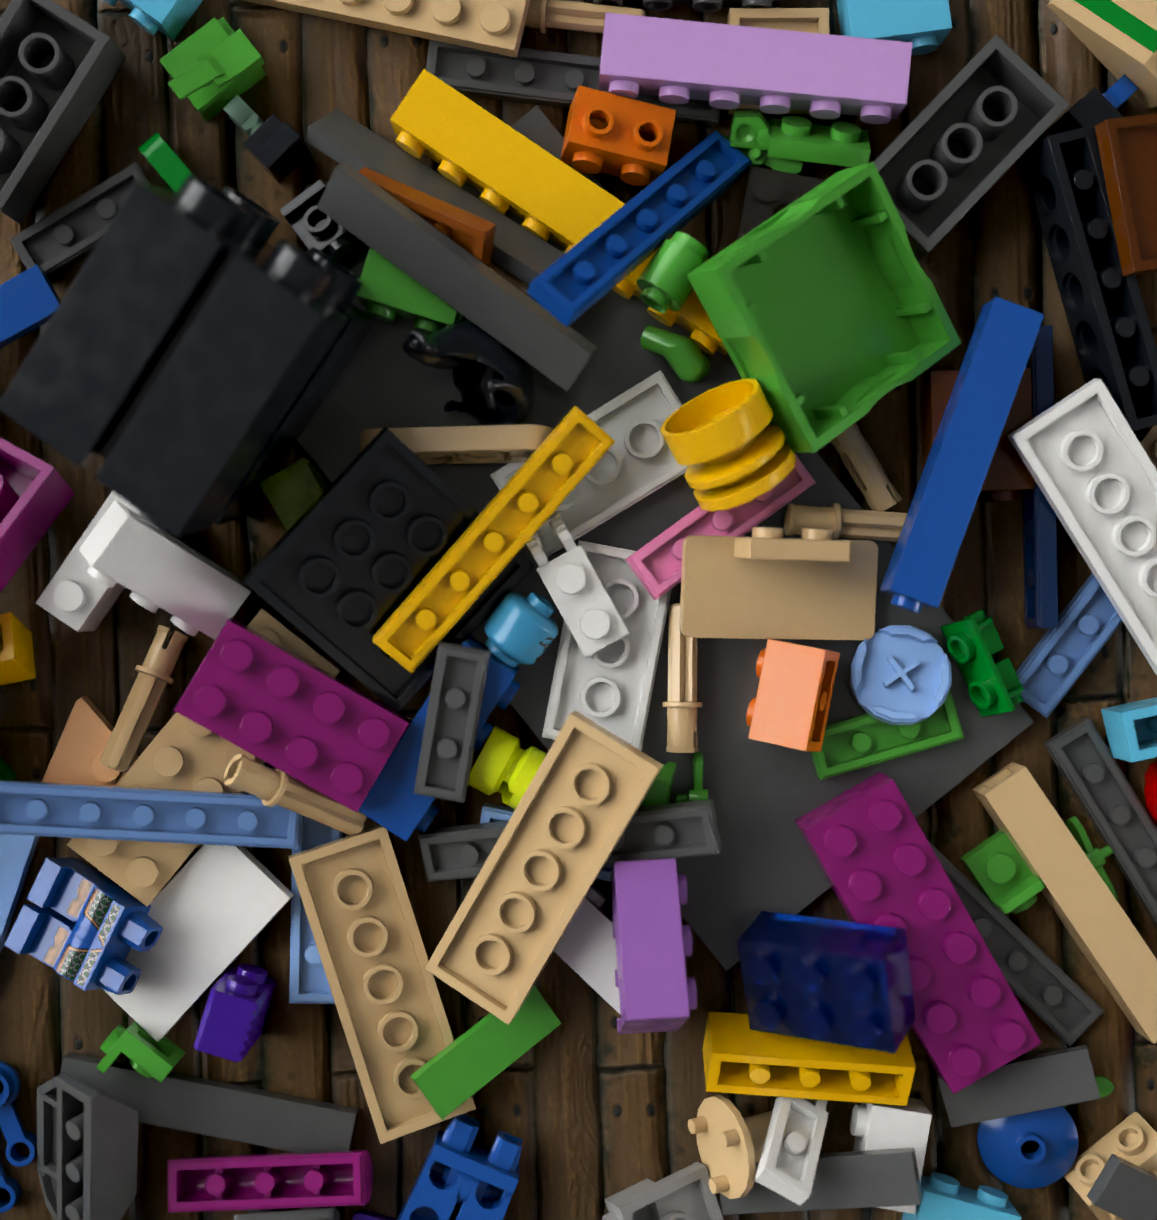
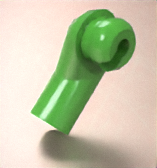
M651 325L647 326L643 331L640 341L642 349L664 356L680 379L688 383H697L708 376L711 366L709 359L702 354L700 348L692 339Z

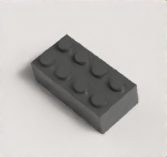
M11 0L0 18V212L20 225L126 60V56L109 36L52 0Z
M997 34L874 161L906 227L907 237L917 262L931 251L1069 106Z

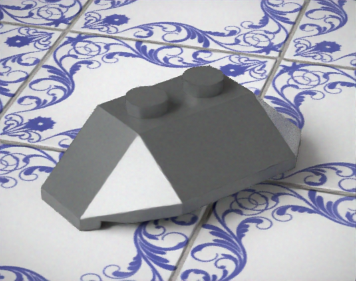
M65 1072L37 1088V1171L46 1207L53 1220H121L137 1194L139 1111L106 1091Z

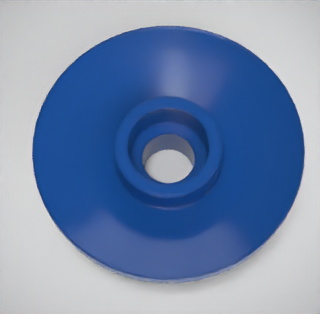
M1064 1106L979 1122L977 1129L978 1149L986 1167L1001 1181L1018 1188L1034 1189L1053 1184L1070 1170L1078 1152V1132L1071 1115ZM1032 1140L1039 1144L1038 1149L1034 1152L1025 1153L1021 1150V1146L1026 1141Z

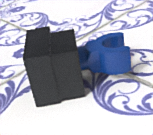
M1125 74L1103 95L1094 87L1047 131L1054 135L1091 125L1094 126L1095 130V126L1106 119L1122 118L1123 116L1116 109L1138 88Z

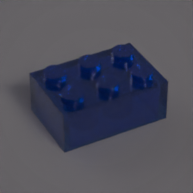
M761 911L738 939L750 1030L896 1053L915 1021L906 929Z

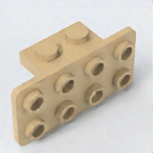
M752 527V537L687 536L682 544L680 632L689 638L863 641L867 638L869 640L875 632L878 546L870 540L832 539V529L801 528V538H783L784 528Z

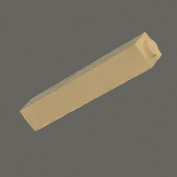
M1011 762L972 789L998 829L1007 835L1032 874L1041 878L1046 886L1041 891L1136 1032L1155 1044L1157 1042L1156 957L1027 767Z

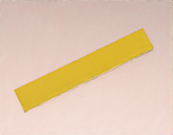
M574 406L372 637V642L412 674L616 441L577 406Z

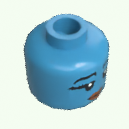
M532 591L528 597L518 592L508 593L484 623V631L488 637L485 641L486 647L509 666L516 667L519 663L524 665L534 664L559 633L558 625L551 616L556 610L555 607L535 591Z

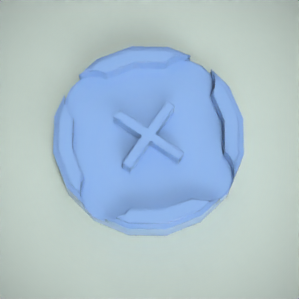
M910 625L887 626L874 633L871 639L867 640L866 638L858 646L850 665L851 690L857 703L872 718L889 725H913L928 719L946 700L952 684L951 663L947 654H944L942 648L937 644L938 641L928 632Z

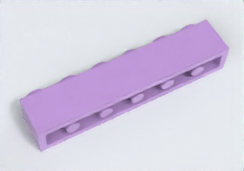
M605 12L599 90L631 99L638 98L639 94L659 96L661 102L675 105L686 104L689 102V99L709 101L710 106L718 109H736L739 107V104L759 106L760 111L768 114H785L790 109L810 111L812 117L819 119H835L840 117V114L860 116V120L865 123L885 124L890 122L891 119H897L907 104L913 43Z

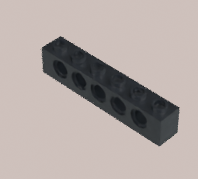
M1091 125L1047 136L1022 154L1021 158L1085 384L1092 379H1101L1133 432L1157 425V349L1136 275L1126 277L1122 275L1094 126Z

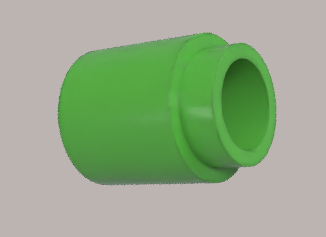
M676 232L671 239H665L637 280V285L642 290L640 294L642 301L660 313H666L668 309L679 311L694 290L686 275L707 261L710 256L708 250L695 238L683 232Z

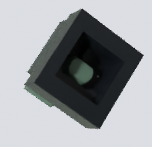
M238 95L223 108L230 116L229 118L249 136L243 145L252 157L279 184L310 153L301 137L286 122L283 124L274 114L263 122Z

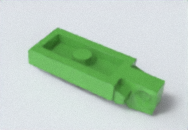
M735 110L730 131V146L758 148L759 150L767 151V157L844 167H855L866 164L869 161L871 148L868 131L861 130L855 124L835 122L832 126L817 125L800 116H785L782 120L769 119L764 117L760 110Z

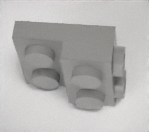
M698 1161L657 1182L646 1178L605 1198L609 1213L602 1216V1220L724 1219L716 1194H712L709 1189L710 1176L707 1167Z

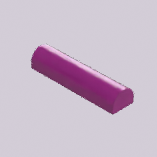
M368 1150L183 1157L167 1160L168 1213L366 1205L369 1202L373 1187V1165Z

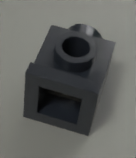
M318 180L282 207L280 212L308 249L314 247L342 265H345L367 244L317 208L326 189L323 183Z

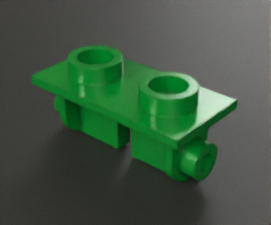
M983 609L966 615L964 620L941 626L949 653L956 660L968 687L969 697L976 705L980 716L984 717L1016 710L1014 706L1024 701L1021 695L1024 687L1020 683L1009 657L994 663L991 655L1004 649V646L993 624L992 617H986Z

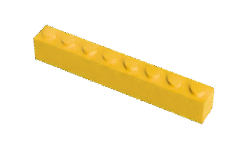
M423 69L390 118L394 133L398 136L395 142L402 149L418 159L423 154L427 155L440 164L437 170L445 178L460 187L467 182L482 192L479 196L481 201L503 215L507 210L524 221L521 225L545 242L550 238L565 248L564 254L625 205V203L426 69ZM656 251L613 287L612 290L626 299H630L632 295L641 299L640 294L642 290L637 285V280ZM695 290L691 292L679 311L668 309L666 313H660L648 307L647 312L662 324L672 327L674 323H677L690 332L689 338L702 351L710 355H714L716 350L724 356L727 354V350Z

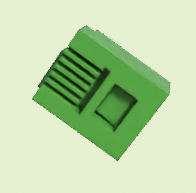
M214 17L159 60L173 78V80L168 82V85L180 100L187 97L206 122L219 113L236 95L241 96L267 76L262 68V65L265 64L262 56L242 30L238 29L235 32L224 17L218 21Z

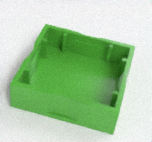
M874 162L838 171L686 275L741 378L755 379L760 384L773 411L771 422L768 425H778L786 437L784 443L791 447L793 453H815L868 414L871 408L886 393L904 383L912 381L962 344L932 281L922 270L913 254L907 237L906 227Z

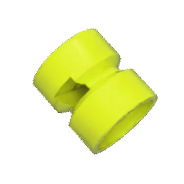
M495 726L471 770L468 785L487 795L499 792L502 796V803L516 809L547 753L534 746L526 750L520 748L519 738Z

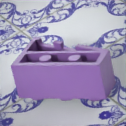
M676 859L614 862L610 873L612 923L617 956L615 986L619 987L621 1018H617V1035L678 1031L690 1017L689 1010L697 1008L695 978L686 977L684 958L692 956L690 925L681 924L680 905H687L688 900L686 875L677 874Z

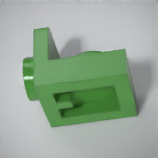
M1000 830L959 858L982 893L1003 914L1010 912L1016 914L1028 909L1037 901L1038 897L1036 894L1046 887L1041 878L1032 874L1007 835Z
M134 1021L127 1029L119 1024L100 1046V1049L106 1055L96 1068L104 1074L123 1053L130 1058L131 1066L139 1074L148 1078L154 1077L161 1083L186 1052L166 1036L157 1042Z

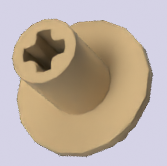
M717 1095L704 1099L698 1108L697 1117L688 1120V1129L691 1134H696L702 1164L706 1165L710 1176L709 1189L712 1194L721 1193L729 1199L744 1197L749 1193L754 1183L755 1163L760 1162L772 1111L743 1118L740 1111L729 1099Z

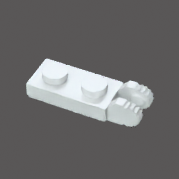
M556 511L549 517V525L556 538L561 540L567 552L549 561L542 549L543 544L537 533L526 544L539 566L536 569L586 658L628 635L629 631L582 546L576 545L560 514Z
M777 1097L755 1181L801 1206L811 1194L829 1114L826 1111L828 1100Z

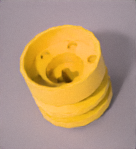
M743 378L707 390L675 410L664 421L660 429L677 463L688 466L684 477L690 488L694 489L693 494L702 510L714 512L731 509L747 503L771 490L794 469L797 459L791 447L784 443L786 437L778 425H768L771 422L773 411L760 384L755 379Z

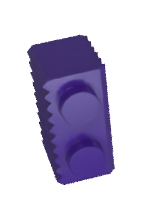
M239 964L238 968L230 967L224 973V976L211 988L193 1046L196 1050L234 1062L244 1059L263 1032L261 1028L265 1024L264 1018L268 1014L267 1009L271 1005L270 999L273 997V990L277 986L273 978L267 977L268 972L265 969L252 964Z

